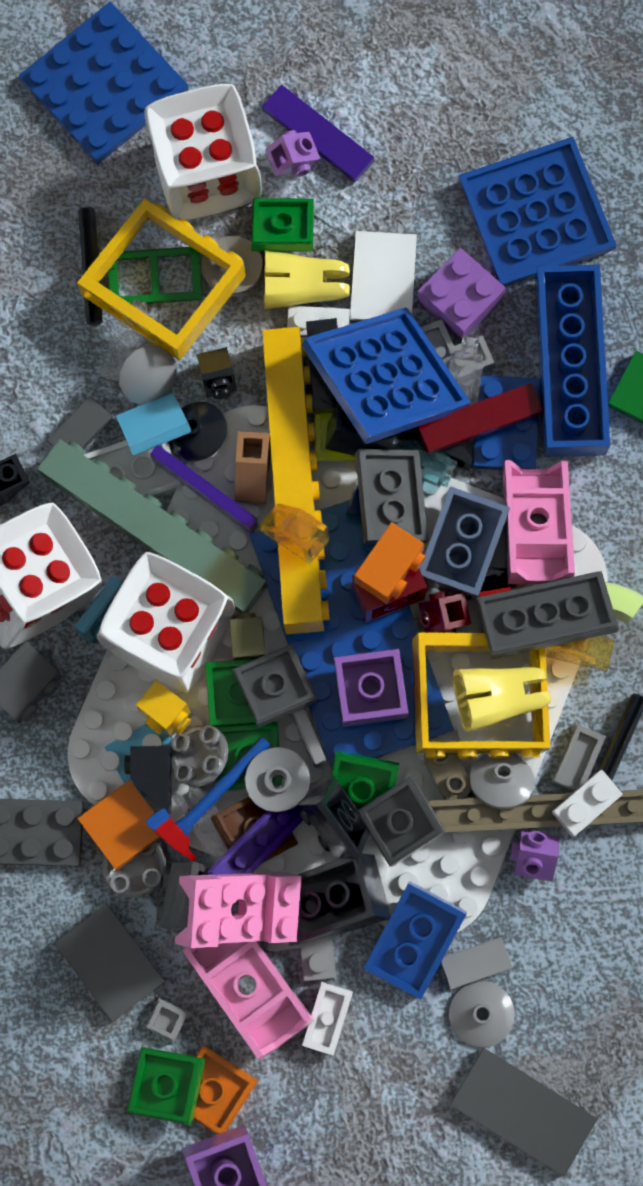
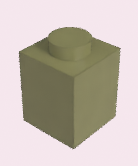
M242 613L236 615L237 619H230L233 660L254 659L266 655L262 617H256L255 613Z

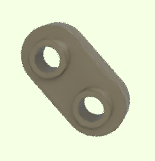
M445 753L446 760L442 762L436 759H427L426 754H424V763L442 797L446 800L465 799L471 791L470 777L460 758H458V754ZM451 780H459L462 785L461 788L453 790L449 785Z

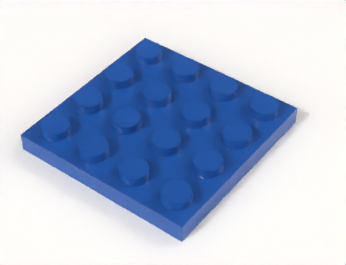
M111 1L19 75L20 81L97 165L146 126L144 116L146 106L159 99L189 90V85Z
M574 137L460 174L458 177L496 279L504 287L534 278L538 266H569L616 249V242Z
M407 307L305 338L303 341V349L365 444L442 419L471 404Z

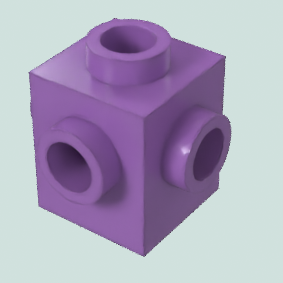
M295 130L285 132L265 149L276 177L293 174L296 178L302 177L310 173L311 167L320 160L310 132L296 133Z
M521 829L519 842H512L509 860L515 861L514 875L553 881L559 856L560 836Z

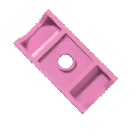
M505 460L502 471L503 497L505 505L510 507L506 518L508 584H542L574 577L575 565L568 461H560L548 469H521L513 461ZM542 514L546 517L547 522L536 524L531 520L530 516Z
M287 872L180 876L179 883L189 898L187 927L175 937V944L188 948L218 947V944L255 941H265L268 943L297 942L301 887L300 875ZM238 901V911L232 916L231 907L233 903Z
M257 941L218 944V947H187L182 951L257 1059H264L315 1021ZM245 976H252L256 981V989L249 995H244L239 990V981Z

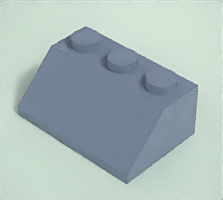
M450 486L425 553L426 557L420 566V571L426 585L440 591L447 590L448 593L452 594L465 593L466 596L478 597L510 507Z

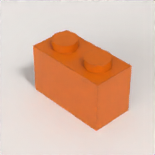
M391 522L354 575V583L386 604L391 597L397 599L407 585V582L404 581L406 575L410 570L416 572L426 556L422 552L425 544Z

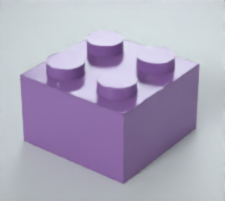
M460 247L418 290L417 303L437 321L442 319L446 329L462 343L504 300L506 287Z
M399 649L334 657L343 727L407 719L408 707Z
M244 1125L181 1148L194 1186H266L249 1133Z

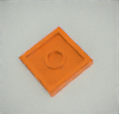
M130 779L77 818L116 871L161 838L146 824V820L155 812Z
M202 1045L195 1057L204 1058L206 1061L193 1119L218 1135L228 1130L258 1080L207 1046Z

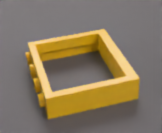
M144 198L77 284L83 297L156 346L165 349L171 356L180 361L246 277L243 260L233 251L227 253L219 247L212 237L208 235L201 236L194 231L192 225L182 218H179V220L169 215L168 210L157 202L152 204ZM148 220L227 270L177 335L99 283Z
M417 633L412 639L416 754H426L427 759L445 758V753H458V758L472 759L477 758V753H489V757L492 759L508 758L509 753H521V758L533 759L540 758V753L550 749L548 705L531 712L532 741H429L425 652H489L484 633ZM546 648L529 651V667L544 669L547 677ZM547 680L530 685V694L548 691Z

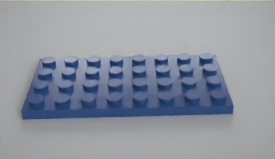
M350 500L321 509L323 529L317 530V541L323 540L325 559L319 560L320 571L326 570L327 589L321 590L322 601L328 600L330 620H324V631L297 634L285 633L277 526L274 525L249 534L261 571L265 574L264 579L266 580L267 588L287 645L292 644L317 697L318 702L310 705L309 708L331 770L336 751L379 758L416 745L412 639L419 631L410 606L365 623L351 589L352 575L356 574L355 570L361 567L376 544H364L362 522L346 515ZM399 649L408 707L407 719L343 727L334 657ZM425 652L428 736L430 740L454 731L427 653Z

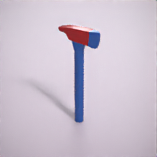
M261 737L184 817L174 822L166 809L163 808L146 820V824L173 849L195 861L196 857L189 850L190 839L188 835L196 822L245 773L253 758L270 747L269 742Z

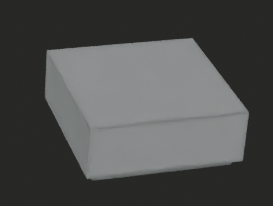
M159 998L145 1029L175 1042L189 1012Z

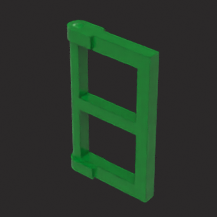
M190 246L123 251L108 270L109 290L131 305L203 300L200 253ZM191 256L193 291L160 294L158 258ZM150 258L152 294L120 296L117 261Z

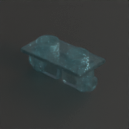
M399 437L396 450H419L421 469H423L422 480L439 488L441 485L447 487L450 479L453 477L457 461L440 452L427 455L424 447L412 440L407 441Z

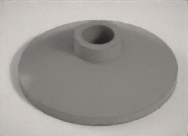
M226 236L216 240L221 249L227 253L233 251L242 258L246 277L232 295L241 294L251 289L258 282L263 270L260 251H251V241L243 237ZM203 255L201 262L202 274L207 284L213 289L227 270Z
M282 747L270 748L256 755L250 762L245 775V786L249 797L257 806L270 812H284L296 807L305 798L310 785V773L305 761L296 752ZM283 777L285 779L284 785L275 787L273 784L275 778Z
M487 754L476 761L471 769L470 786L473 793L481 802L493 808H516L530 798L534 789L535 781L531 768L521 758L509 754L508 758L492 759ZM500 773H503V774H506V775H508V776L503 777V776H501V775H499V774H500Z
M476 981L465 985L455 994L450 1004L449 1020L453 1031L463 1042L474 1047H490L498 1044L506 1038L514 1023V1006L509 995L501 987L491 982ZM481 1007L486 1008L489 1013L488 1018L484 1021L479 1020L476 1016L477 1010Z

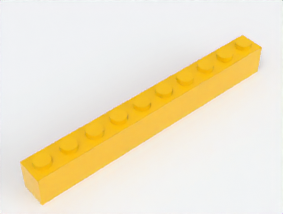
M300 327L262 330L283 623L286 634L324 631V620H330L328 600L322 601L321 590L327 589L326 570L320 571L319 560L325 559L323 540L317 541V530L323 528L321 510L315 511L314 500H320L319 481H313L312 471H318L316 452H310V442L316 441L314 423H308L307 413H313L312 394H306L305 385L311 384L310 367L303 365V357L308 356L302 347L305 338H301Z

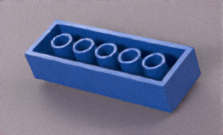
M600 265L538 266L535 275L540 396L541 406L544 410L542 413L544 457L606 455L610 448Z

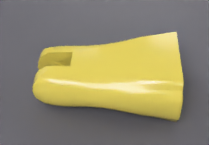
M265 250L264 310L306 303L335 301L349 297L350 286L348 284L327 282V279L349 277V264L339 260L311 258Z
M537 667L456 669L453 673V686L462 727L466 732H470L547 706L551 703L549 691L525 695L524 690L525 685H533L547 680L545 670Z

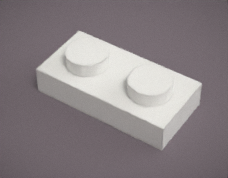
M289 306L287 328L300 327L301 338H307L306 321L337 318V325L340 328L349 325L350 309Z
M601 769L552 811V814L568 833L574 837L623 794Z
M321 982L311 1015L315 1021L308 1025L302 1046L334 1056L352 997V991Z

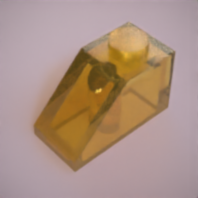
M280 503L276 504L258 527L261 532L309 565L329 541L326 525L300 508Z
M602 635L547 647L546 657L607 672L615 640Z

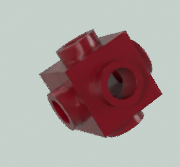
M445 590L429 594L430 601L418 603L419 619L424 628V633H457V627L472 624L465 593L449 596L448 591Z

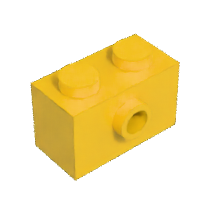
M155 680L136 704L140 713L147 718L144 723L159 735L162 731L169 737H172L175 732L180 735L191 721L188 718L191 712L187 703L158 680Z

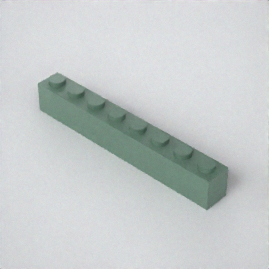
M61 439L58 440L37 468L41 477L151 553L180 565L219 588L233 599L235 611L239 614L249 613L267 588L266 580L263 579L265 574L251 564L248 567L242 565L237 561L239 556L229 548L224 546L222 549H219L211 543L213 541L211 536L201 529H197L195 532L187 527V520L178 513L172 511L168 514L160 508L162 503L152 495L147 493L145 496L139 494L135 491L136 485L126 477L121 476L118 479L110 474L111 468L97 458L92 461L84 456L86 451L75 442L70 441L67 444Z

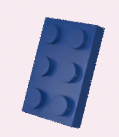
M478 375L476 402L530 383L539 399L540 379ZM538 416L475 438L473 469L503 470L505 460L513 461L521 469H536Z
M409 881L363 969L421 1000L460 928L467 911Z

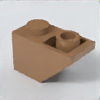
M238 431L235 458V502L266 504L271 448L269 433Z

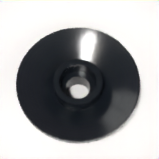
M194 402L181 408L190 428L194 424H197V427L190 433L169 441L171 449L180 458L188 461L204 460L215 454L222 446L227 434V422L223 413L216 406L207 402Z

